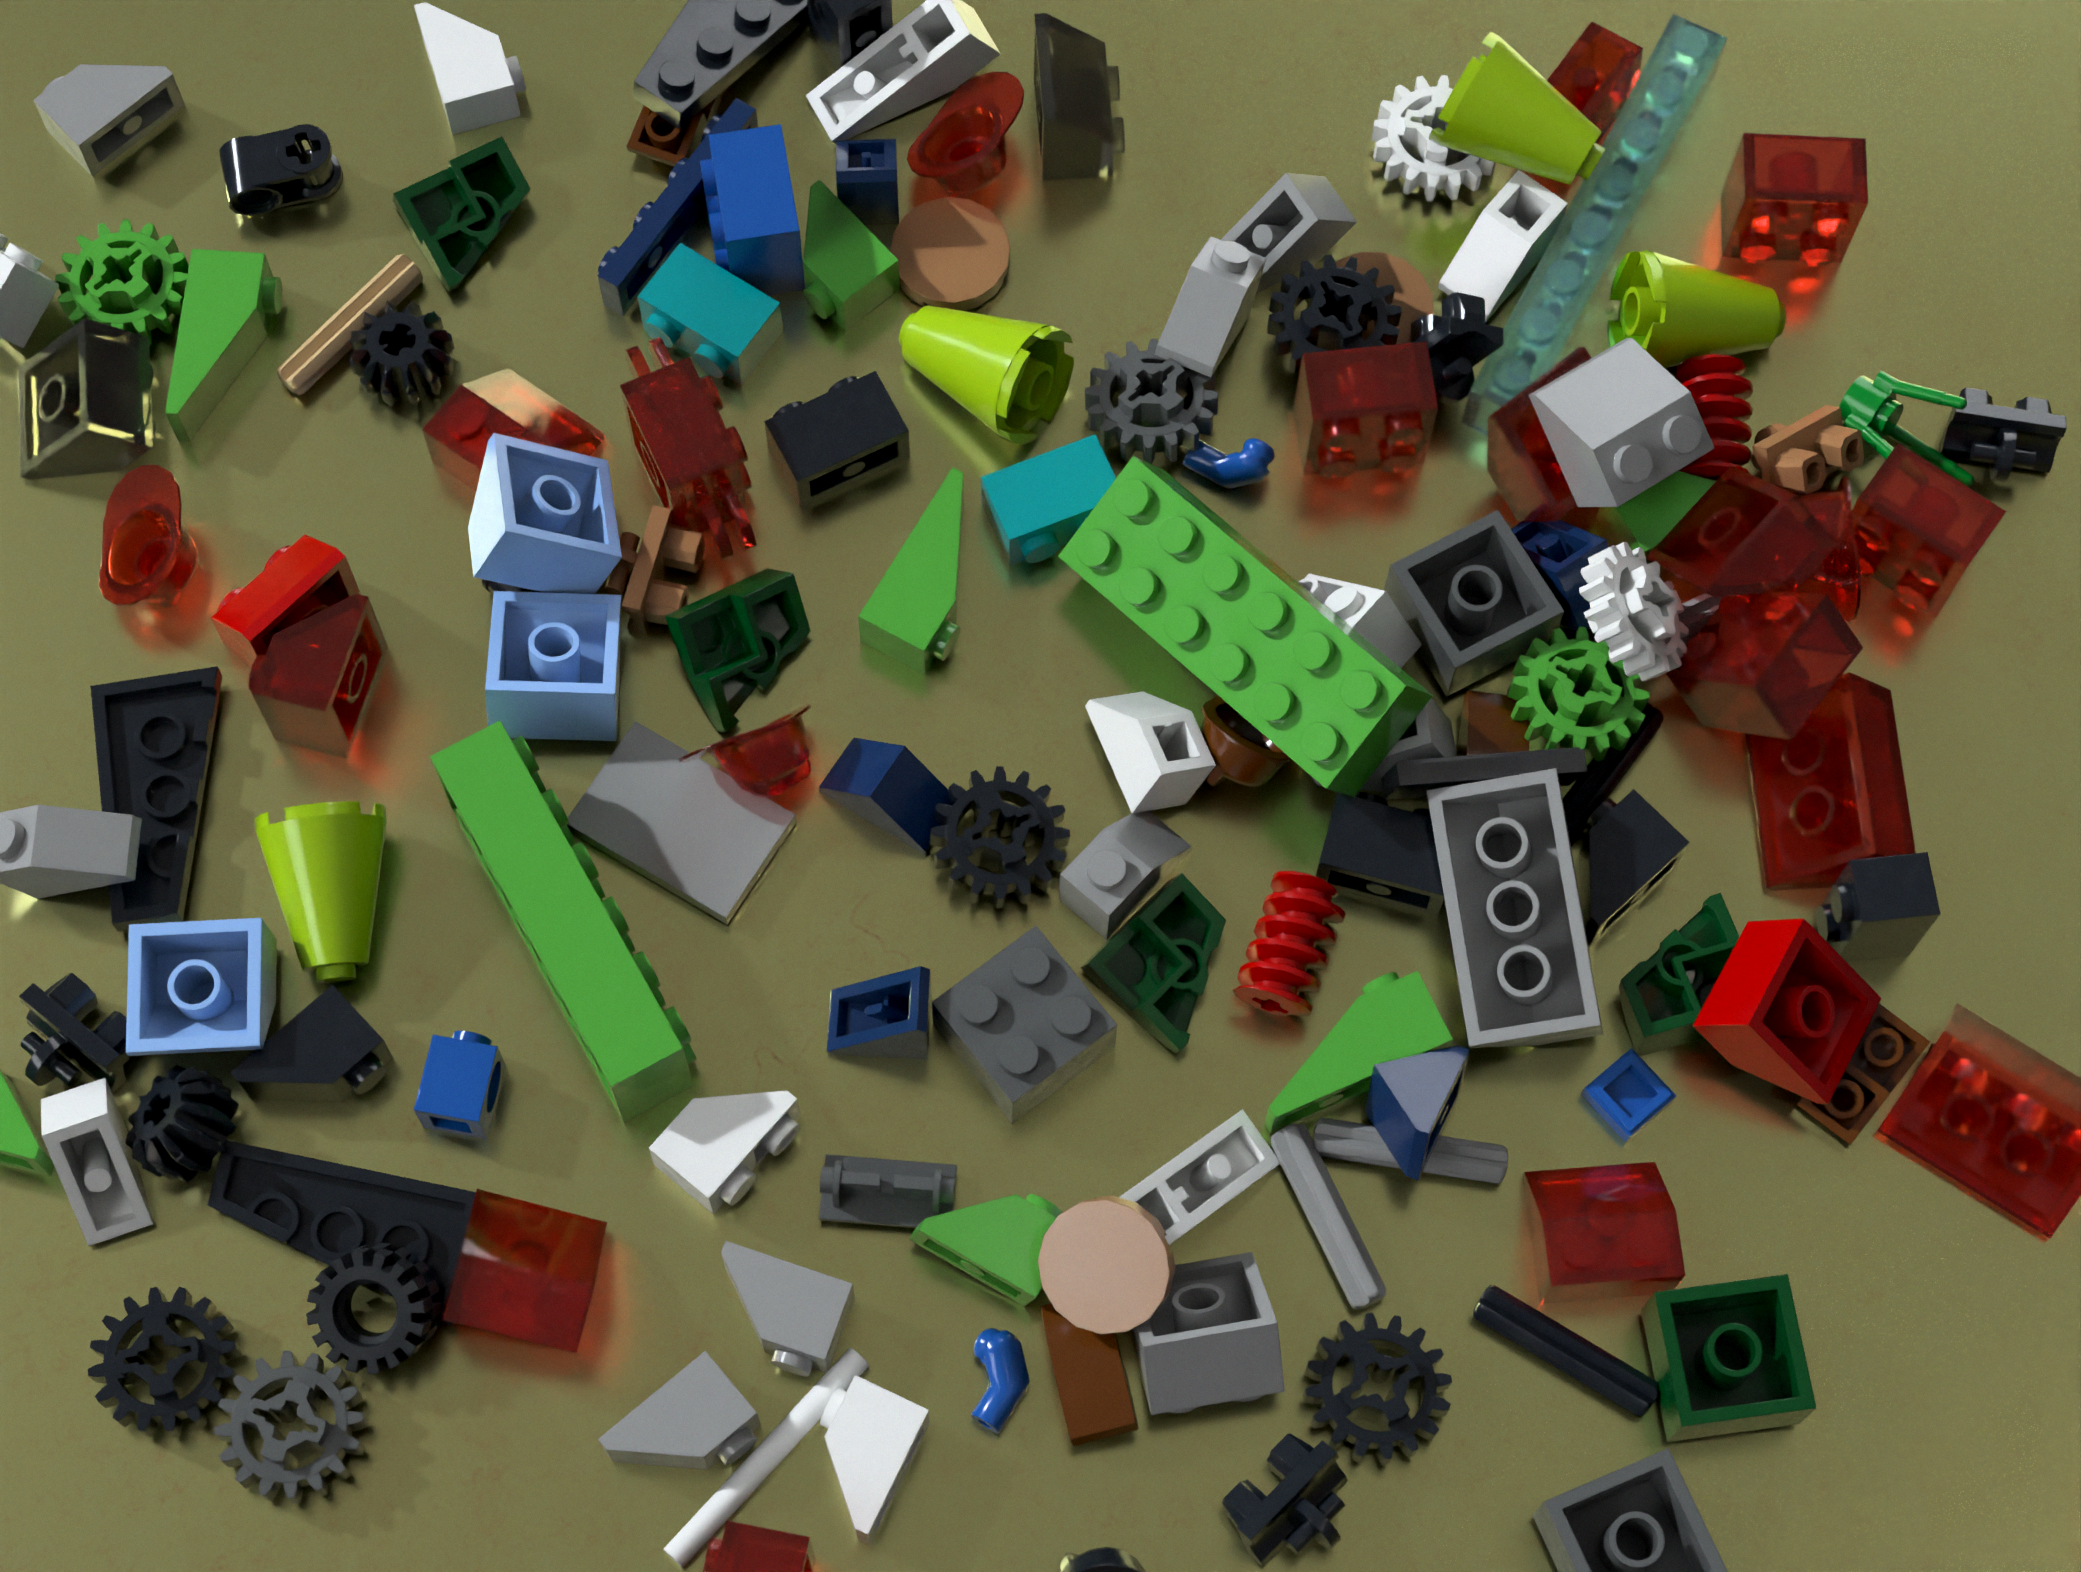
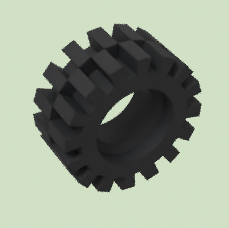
M379 1243L371 1248L367 1244L331 1262V1266L322 1270L315 1280L320 1284L309 1291L307 1302L315 1303L316 1305L315 1309L306 1313L308 1325L318 1323L321 1332L312 1336L317 1347L326 1342L331 1346L332 1350L325 1356L335 1364L344 1358L348 1361L345 1370L357 1373L367 1367L368 1374L380 1373L388 1367L390 1369L394 1368L416 1354L425 1346L423 1342L433 1336L438 1325L431 1322L432 1319L440 1315L441 1302H432L431 1296L437 1293L439 1288L436 1280L426 1283L422 1274L429 1270L423 1260L415 1265L408 1261L413 1252L403 1247L395 1252L390 1251L391 1244ZM361 1284H378L392 1294L397 1306V1316L393 1326L388 1331L382 1333L370 1332L362 1328L355 1320L351 1309V1301L354 1292Z

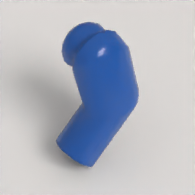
M1256 438L1246 440L1240 453L1235 452L1228 455L1199 440V448L1195 452L1188 450L1182 465L1225 488L1234 489L1261 482L1270 473L1267 467L1274 460L1275 454L1271 446Z
M989 1328L982 1331L977 1337L974 1344V1355L985 1364L990 1386L971 1413V1417L983 1427L999 1434L1027 1391L1030 1379L1022 1344L1018 1338L1007 1330L999 1331L995 1328Z

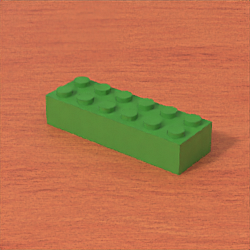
M1135 456L1130 459L1058 555L1069 567L1326 789L1355 797L1433 697L1430 692L1165 470Z
M498 721L431 755L430 759L453 813L623 1122L629 1121L694 1086L688 1064L697 1060L689 1044L692 1041L674 1006L662 1011L661 1008L666 1006V1003L658 988L661 985L654 969L643 951L633 956L631 955L636 950L627 933L630 931L628 924L612 896L606 898L597 879L599 873L582 842L576 844L567 826L569 820L556 794L552 789L546 791L537 772L540 770L523 736L521 735L511 740L501 721Z

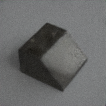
M1047 13L1034 14L1033 82L1042 181L1113 177L1114 153H1125L1123 117H1112L1111 102L1120 101L1118 65L1107 66L1105 42Z
M84 318L18 367L20 477L37 480L116 472L153 448L156 424L152 418L151 386L154 370L150 364L149 337Z

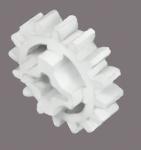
M1441 75L1437 86L1429 87L1425 78L1419 76L1416 78L1413 92H1410L1400 84L1396 86L1393 101L1383 100L1381 102L1378 120H1374L1371 140L1376 142L1373 155L1374 161L1387 162L1384 178L1387 181L1396 179L1399 176L1404 178L1403 193L1407 195L1414 191L1417 186L1425 188L1426 201H1433L1438 189H1445L1448 197L1451 200H1456L1461 184H1464L1472 191H1476L1479 189L1482 174L1491 176L1496 164L1486 159L1440 146L1429 140L1431 130L1439 127L1445 131L1448 125L1438 119L1442 108L1453 90L1449 88L1447 75Z
M1627 542L1616 546L1612 545L1588 558L1589 565L1582 568L1580 572L1588 584L1580 587L1579 593L1590 603V609L1585 611L1584 615L1588 619L1592 632L1595 633L1594 638L1596 642L1602 643L1605 641L1610 647L1609 660L1612 663L1622 660L1625 674L1629 677L1639 674L1642 681L1656 678L1682 665L1680 657L1688 654V648L1681 638L1689 635V629L1679 621L1678 614L1682 613L1684 608L1677 591L1673 590L1674 585L1672 581L1663 582L1660 578V564L1657 561L1647 564L1644 550L1638 547L1631 551Z

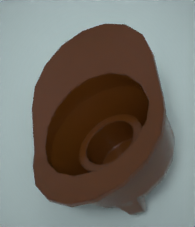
M1217 695L1205 702L1201 708L1204 720L1200 731L1216 764L1207 778V782L1211 786H1216L1230 779L1242 785L1259 787L1267 783L1285 762L1292 760L1220 696Z

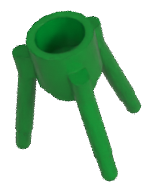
M1882 370L1877 374L1874 381L1862 375L1853 382L1839 405L1842 420H1844V427L1860 430L1862 439L1919 489L1926 488L1928 480L1881 436L1889 435L1966 486L1974 484L1975 479L1970 473L1897 425L1904 406L1896 401V394L1960 410L1967 406L1965 398L1900 381Z

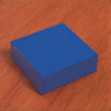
M1632 1048L1588 1084L1581 1093L1583 1098L1625 1143L1676 1098L1675 1093Z

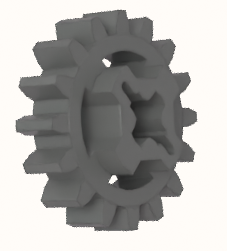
M1151 339L1148 350L1139 351L1132 341L1127 342L1126 356L1122 358L1110 351L1104 354L1105 369L1092 368L1090 371V387L1085 388V410L1088 411L1089 430H1100V445L1104 449L1119 443L1120 458L1123 460L1131 457L1134 451L1143 452L1144 461L1150 464L1153 463L1155 453L1164 452L1171 462L1177 461V447L1183 445L1195 452L1199 448V434L1211 435L1213 431V416L1218 414V392H1215L1214 373L1209 377L1181 366L1172 358L1166 360L1154 355L1158 339ZM1118 392L1120 394L1118 396V406L1114 408L1111 400L1114 394ZM1189 394L1192 403L1188 411L1183 408L1184 397Z
M290 1350L283 1351L280 1367L272 1369L262 1357L257 1359L256 1370L259 1376L251 1382L246 1377L237 1374L233 1381L242 1392L237 1400L220 1399L218 1404L225 1413L231 1416L230 1423L214 1427V1434L220 1440L232 1442V1446L226 1448L219 1455L221 1461L227 1467L243 1464L235 1480L245 1489L261 1479L259 1495L268 1501L274 1499L280 1487H284L287 1498L293 1504L300 1503L303 1487L311 1485L321 1496L328 1494L327 1483L324 1477L333 1472L335 1475L347 1479L350 1476V1472L342 1462V1459L346 1453L363 1455L365 1449L359 1441L352 1437V1431L368 1427V1419L363 1413L350 1411L351 1408L363 1399L361 1393L355 1386L340 1390L345 1383L347 1374L336 1365L323 1375L324 1361L315 1353H311L303 1367L299 1366L296 1356ZM286 1386L283 1392L266 1401L262 1400L275 1389ZM322 1391L328 1395L333 1404L336 1418L335 1425L329 1424L327 1420L322 1419L318 1412L322 1403L320 1398ZM298 1416L313 1432L302 1430V1432L290 1431L285 1438L269 1421L281 1424L282 1421L293 1423ZM248 1428L261 1434L264 1440L260 1453L263 1456L261 1463L255 1458L250 1448ZM318 1452L322 1453L314 1462L297 1469L300 1461Z

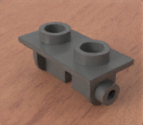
M826 1154L825 1164L822 1166L820 1176L821 1203L819 1220L916 1228L925 1218L953 1211L957 1165Z

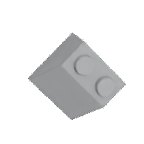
M1625 338L1529 394V398L1578 507H1619L1715 449L1691 392L1633 338Z
M1248 1252L1175 1265L1176 1270L1169 1296L1150 1319L1131 1329L1140 1378L1151 1415L1166 1412L1186 1413L1200 1406L1234 1400L1248 1402L1259 1399L1263 1395L1285 1392L1278 1322L1253 1253Z

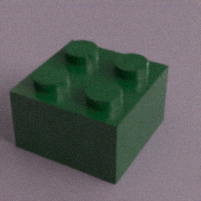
M1788 1274L1658 1291L1653 1293L1641 1309L1654 1378L1660 1387L1658 1398L1667 1442L1800 1424L1816 1409Z

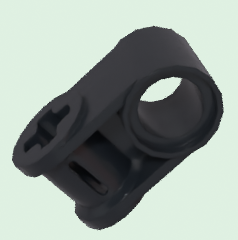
M310 124L297 125L289 129L258 136L238 137L223 144L219 150L229 208L234 213L240 215H261L271 212L276 208L312 200H322L337 191L342 182L343 171L338 159L332 154V146L327 134L319 127ZM306 140L311 149L305 150L302 141ZM314 175L318 184L313 185L309 176Z

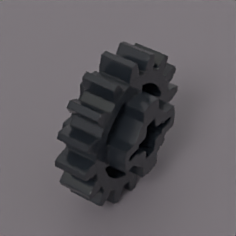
M1332 254L1325 255L1323 268L1317 270L1306 259L1301 262L1300 279L1285 273L1282 276L1281 292L1272 293L1269 311L1272 314L1268 318L1267 333L1276 336L1273 351L1276 356L1292 354L1289 370L1292 373L1301 370L1304 366L1311 368V383L1317 384L1324 373H1331L1336 386H1343L1345 374L1350 371L1361 381L1366 380L1370 367L1369 362L1383 368L1387 362L1388 348H1396L1400 329L1396 326H1399L1402 310L1401 306L1391 305L1395 289L1393 285H1385L1379 288L1376 286L1379 270L1375 267L1368 270L1364 275L1356 272L1357 258L1351 257L1345 267L1341 268L1336 267ZM1305 299L1307 308L1301 311L1300 319L1294 320L1296 308ZM1373 320L1374 330L1364 341L1361 337L1362 331L1366 330L1368 322Z
M997 766L993 781L985 782L977 770L972 771L969 778V790L966 791L961 786L953 783L949 786L947 795L951 805L937 803L933 819L942 826L931 828L929 844L944 848L935 854L934 866L936 869L952 867L953 870L949 876L948 887L953 890L966 882L971 886L970 902L976 904L983 893L988 892L993 893L995 907L1003 908L1006 894L1014 892L1017 899L1022 904H1025L1030 899V884L1033 883L1038 888L1046 891L1050 888L1053 878L1047 868L1062 870L1066 855L1057 848L1068 846L1070 830L1055 826L1063 821L1066 810L1063 805L1047 807L1046 803L1051 792V787L1047 784L1039 787L1036 791L1027 788L1029 772L1023 771L1015 782L1006 781L1004 767ZM1007 802L1014 803V804H1016V805H1018V806H1020V807H1022V808H1019V807L1014 806V805H1012V804H1010V803H1007ZM972 809L975 825L964 829L963 835L957 837V827L961 819ZM996 829L1001 837L1011 835L1010 844L1003 845L998 837L988 839L989 831ZM1042 837V848L1032 863L1027 865L1024 848L1034 845L1036 839ZM977 866L984 867L988 870L996 872L997 874L984 871L978 868Z
M158 1287L150 1288L149 1304L141 1307L130 1296L125 1298L123 1302L128 1315L122 1321L106 1315L102 1322L112 1332L108 1341L93 1340L90 1344V1348L104 1358L103 1363L88 1369V1376L93 1381L107 1383L95 1395L97 1401L105 1408L118 1404L112 1418L123 1427L131 1424L138 1416L137 1429L147 1437H152L159 1422L163 1423L166 1431L172 1437L180 1436L182 1420L189 1417L201 1428L207 1425L203 1408L208 1403L219 1407L220 1399H225L218 1391L221 1384H234L233 1379L237 1375L235 1370L226 1365V1361L242 1355L241 1348L235 1341H222L234 1329L232 1323L226 1316L211 1320L217 1307L206 1297L198 1301L192 1308V1295L186 1288L179 1287L174 1293L171 1302L167 1301L165 1295ZM175 1320L188 1322L201 1330L205 1339L199 1340L196 1336L182 1338ZM143 1330L134 1344L127 1349L133 1338ZM170 1349L178 1358L169 1360L166 1366L167 1372L160 1375L153 1366L161 1364L164 1359L163 1352ZM200 1375H204L196 1388L187 1395L188 1390ZM132 1384L135 1388L149 1386L150 1395L154 1398L155 1405L133 1398L125 1385Z
M1366 1313L1361 1331L1357 1332L1349 1322L1343 1320L1337 1327L1338 1339L1340 1341L1338 1344L1326 1337H1322L1317 1344L1316 1349L1326 1361L1311 1360L1308 1361L1304 1374L1311 1379L1319 1381V1384L1306 1388L1303 1393L1304 1402L1320 1404L1321 1409L1313 1416L1310 1422L1315 1429L1330 1424L1334 1432L1328 1445L1334 1450L1341 1446L1345 1440L1353 1443V1461L1356 1462L1362 1460L1368 1448L1376 1449L1381 1465L1389 1464L1394 1446H1399L1402 1452L1409 1458L1414 1456L1418 1450L1415 1434L1417 1433L1421 1437L1432 1441L1439 1428L1429 1418V1415L1435 1417L1446 1416L1451 1405L1445 1399L1436 1396L1437 1392L1448 1389L1452 1383L1451 1375L1435 1373L1433 1369L1441 1361L1444 1353L1441 1348L1433 1349L1426 1353L1421 1349L1420 1345L1426 1333L1421 1327L1409 1337L1401 1334L1402 1323L1400 1316L1394 1315L1387 1329L1378 1328L1377 1320L1373 1313ZM1374 1346L1391 1349L1402 1355V1357L1396 1359L1377 1353ZM1344 1359L1346 1362L1345 1368L1351 1377L1348 1386L1340 1390V1393L1334 1395L1332 1385L1333 1374L1339 1362ZM1369 1376H1371L1376 1384L1385 1381L1390 1383L1397 1379L1389 1390L1385 1402L1378 1393L1371 1394L1368 1397L1365 1394L1358 1397L1363 1392ZM1420 1382L1421 1403L1418 1412L1411 1419L1408 1414L1410 1409L1404 1399L1406 1391L1412 1389L1414 1384ZM1359 1418L1376 1423L1380 1432L1361 1428L1351 1421Z

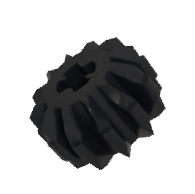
M387 300L384 316L379 318L365 312L363 324L366 330L351 332L350 343L354 352L350 354L349 362L353 373L361 377L362 388L369 396L381 392L384 402L392 407L401 395H407L409 402L417 407L420 391L425 389L439 395L441 389L439 377L452 376L454 365L449 355L453 353L454 343L451 334L447 333V330H443L442 320L435 311L422 315L420 306L412 300L403 312H397L396 307Z
M176 1065L168 1071L165 1077L157 1075L153 1079L151 1090L146 1095L139 1096L141 1103L137 1111L128 1118L133 1127L126 1136L125 1144L132 1149V1158L141 1163L143 1169L158 1177L164 1176L170 1180L178 1179L188 1183L197 1175L198 1171L207 1173L211 1169L213 1158L218 1152H225L224 1143L227 1137L236 1130V1126L231 1120L237 1114L239 1104L231 1098V1089L224 1086L219 1078L205 1070L200 1072L193 1067L186 1069Z

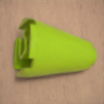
M1490 32L1482 43L1492 49L1487 57L1483 54L1480 55L1479 59L1474 56L1472 57L1438 116V119L1448 124L1445 131L1439 127L1431 130L1429 140L1446 148L1567 185H1571L1577 175L1588 180L1606 148L1596 143L1602 131L1505 40Z
M1650 250L1627 253L1617 268L1611 287L1610 300H1619L1620 309L1619 320H1608L1610 347L1625 338H1633L1664 368L1678 366L1686 359L1699 355L1717 354L1730 356L1766 349L1772 345L1776 337L1782 334L1786 323L1785 305L1782 301L1778 300V296L1772 288Z
M927 305L922 307L917 313L910 314L902 324L899 333L902 356L908 364L1001 438L1017 445L1032 442L1038 436V434L1030 430L1040 418L1048 422L1053 419L1067 392L1073 371L1074 357L1064 353V342L1073 343L1071 335L1052 325Z
M360 801L297 805L284 808L285 821L269 824L268 812L260 814L254 819L255 831L302 971L316 972L318 983H333L356 979L355 968L368 965L387 825L386 807L383 804L374 803L371 814H361Z

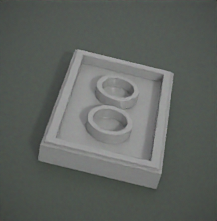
M635 721L568 816L569 823L567 826L574 835L721 922L728 924L797 821L796 814Z

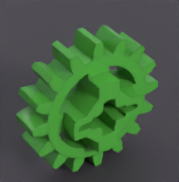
M123 219L119 232L111 233L104 223L99 224V238L94 241L79 235L76 240L82 251L78 255L63 253L61 259L67 272L55 275V282L59 284L58 288L62 294L58 297V301L65 315L69 316L76 332L80 335L89 331L94 343L98 346H102L110 336H114L120 350L127 349L130 337L139 336L145 346L152 344L150 331L156 327L170 334L173 328L168 317L171 313L181 315L182 296L185 293L189 268L184 252H179L174 238L170 234L159 238L154 224L149 222L141 229L140 233H136L129 219Z
M1579 626L1572 640H1568L1560 628L1553 630L1548 645L1544 641L1535 638L1526 653L1527 656L1520 655L1512 674L1515 677H1513L1507 690V697L1518 700L1511 713L1512 719L1515 721L1528 720L1530 722L1524 736L1527 741L1543 736L1548 740L1545 750L1558 749L1559 746L1564 748L1580 747V750L1589 749L1593 758L1596 761H1601L1604 759L1610 746L1621 751L1625 748L1631 733H1637L1645 717L1641 711H1643L1650 698V692L1638 689L1642 682L1639 674L1631 677L1627 676L1622 660L1615 663L1609 660V646L1605 641L1602 643L1589 641L1586 627Z

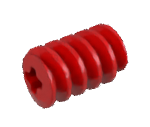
M1699 355L1686 359L1677 367L1675 378L1691 392L1715 448L1678 471L1739 488L1747 486L1750 482L1751 475L1742 466L1748 464L1751 459L1750 449L1743 444L1748 442L1752 436V429L1744 422L1750 419L1753 411L1751 404L1745 401L1751 397L1753 385L1750 380L1741 376L1746 370V365L1742 359L1728 355Z
M1280 871L1275 873L1272 878L1271 888L1273 893L1266 896L1262 910L1265 916L1258 919L1255 925L1254 934L1257 939L1248 945L1246 957L1249 962L1240 967L1237 979L1241 986L1233 989V992L1243 1002L1272 1014L1310 1016L1313 1006L1307 1000L1298 996L1299 991L1308 993L1319 992L1321 982L1316 977L1307 973V968L1327 969L1330 959L1325 954L1316 950L1315 946H1335L1338 936L1332 930L1323 926V923H1343L1346 913L1341 907L1331 902L1332 898L1338 896V891L1324 879L1307 873Z

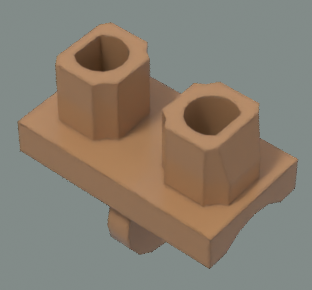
M1825 405L1789 426L1781 423H1772L1758 431L1752 446L1753 455L1751 457L1754 467L1761 470L1762 485L1758 491L1759 502L1774 506L1795 493L1809 495L1822 488L1826 476L1837 469L1850 472L1862 465L1864 461L1862 433L1860 430L1842 425L1840 407Z
M656 505L652 507L638 553L636 550L640 537L631 532L622 533L620 539L622 558L609 574L605 587L608 593L623 595L626 582L629 581L622 602V609L630 615L627 624L628 630L642 634L647 633L650 622L667 624L665 615L688 605L689 592L687 586L663 581L667 566L696 573L705 551L703 533L674 524L672 510Z

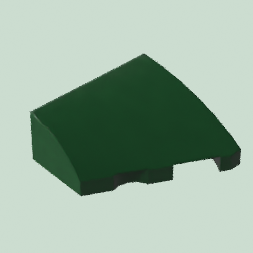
M501 136L448 161L447 169L393 193V202L424 256L449 292L462 283L475 263L528 196L531 188Z
M769 568L665 615L671 636L688 678L717 731L727 732L737 725L739 720L734 714L755 688L764 690L777 674L778 664L781 659L788 653L795 652L811 631L794 573Z
M1181 873L1167 881L1081 969L1139 1025L1174 1053H1177L1188 1044L1190 1034L1186 1032L1197 997L1204 993L1209 977L1207 965L1212 950L1219 945L1226 919Z
M1721 893L1709 896L1703 902L1701 910L1679 931L1674 929L1660 942L1658 950L1647 961L1639 962L1620 980L1619 991L1627 1028L1635 1052L1640 1057L1704 1038L1693 1027V1024L1739 939V934Z

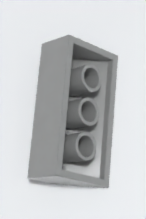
M1553 768L1427 790L1469 1047L1543 1045L1604 1035L1557 769Z

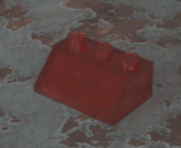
M1848 672L1742 710L1767 889L1779 891L1831 888L1850 860L1916 853L1890 689Z
M1957 1003L1923 1053L1877 1132L2038 1232L2051 1238L2081 1196V1078Z

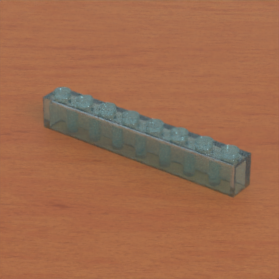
M1672 15L1602 145L1606 148L1604 154L1589 179L1583 180L1504 326V345L1488 356L1471 387L1462 424L1517 449L1536 413L1529 394L1553 381L1713 80L1727 37L1678 15Z

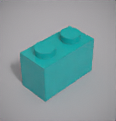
M679 243L637 296L643 328L652 339L665 347L678 346L691 354L695 362L708 374L717 378H722L725 375L740 385H743L783 333L780 302L682 243Z
M1096 434L981 477V505L1009 566L1023 560L1035 563L1054 555L1060 546L1066 545L1115 481V474Z

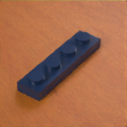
M736 98L723 115H715L703 132L701 144L690 158L684 157L674 166L669 175L667 187L654 203L651 201L646 203L640 209L633 223V231L620 247H612L605 254L599 265L597 277L603 304L624 317L638 299L637 296L707 210L700 160L712 159L708 135L758 128L755 108Z

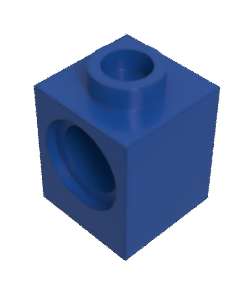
M455 1031L452 1038L439 1035L432 1036L414 1106V1112L423 1128L488 1139L506 1066L498 1046L491 1045V1039L469 1031Z

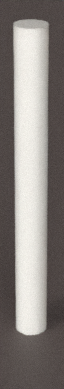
M850 1347L663 1549L665 1553L680 1567L684 1568L821 1419L835 1389L838 1387L847 1391L854 1376L860 1377L869 1367L868 1362Z

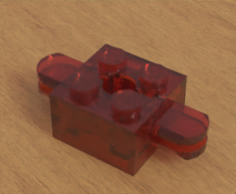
M660 336L647 341L656 371H650L638 346L626 349V360L634 379L621 384L620 388L631 441L662 506L671 509L674 524L685 526L700 533L706 531L721 561L734 556L730 539L724 527L726 522H729L743 551L757 547L752 526L746 515L747 508L744 495L745 490L752 488L750 477L744 465V462L748 461V456L737 429L734 426L725 428L719 413L720 410H723V404L711 376L706 375L700 378L690 357L673 363Z

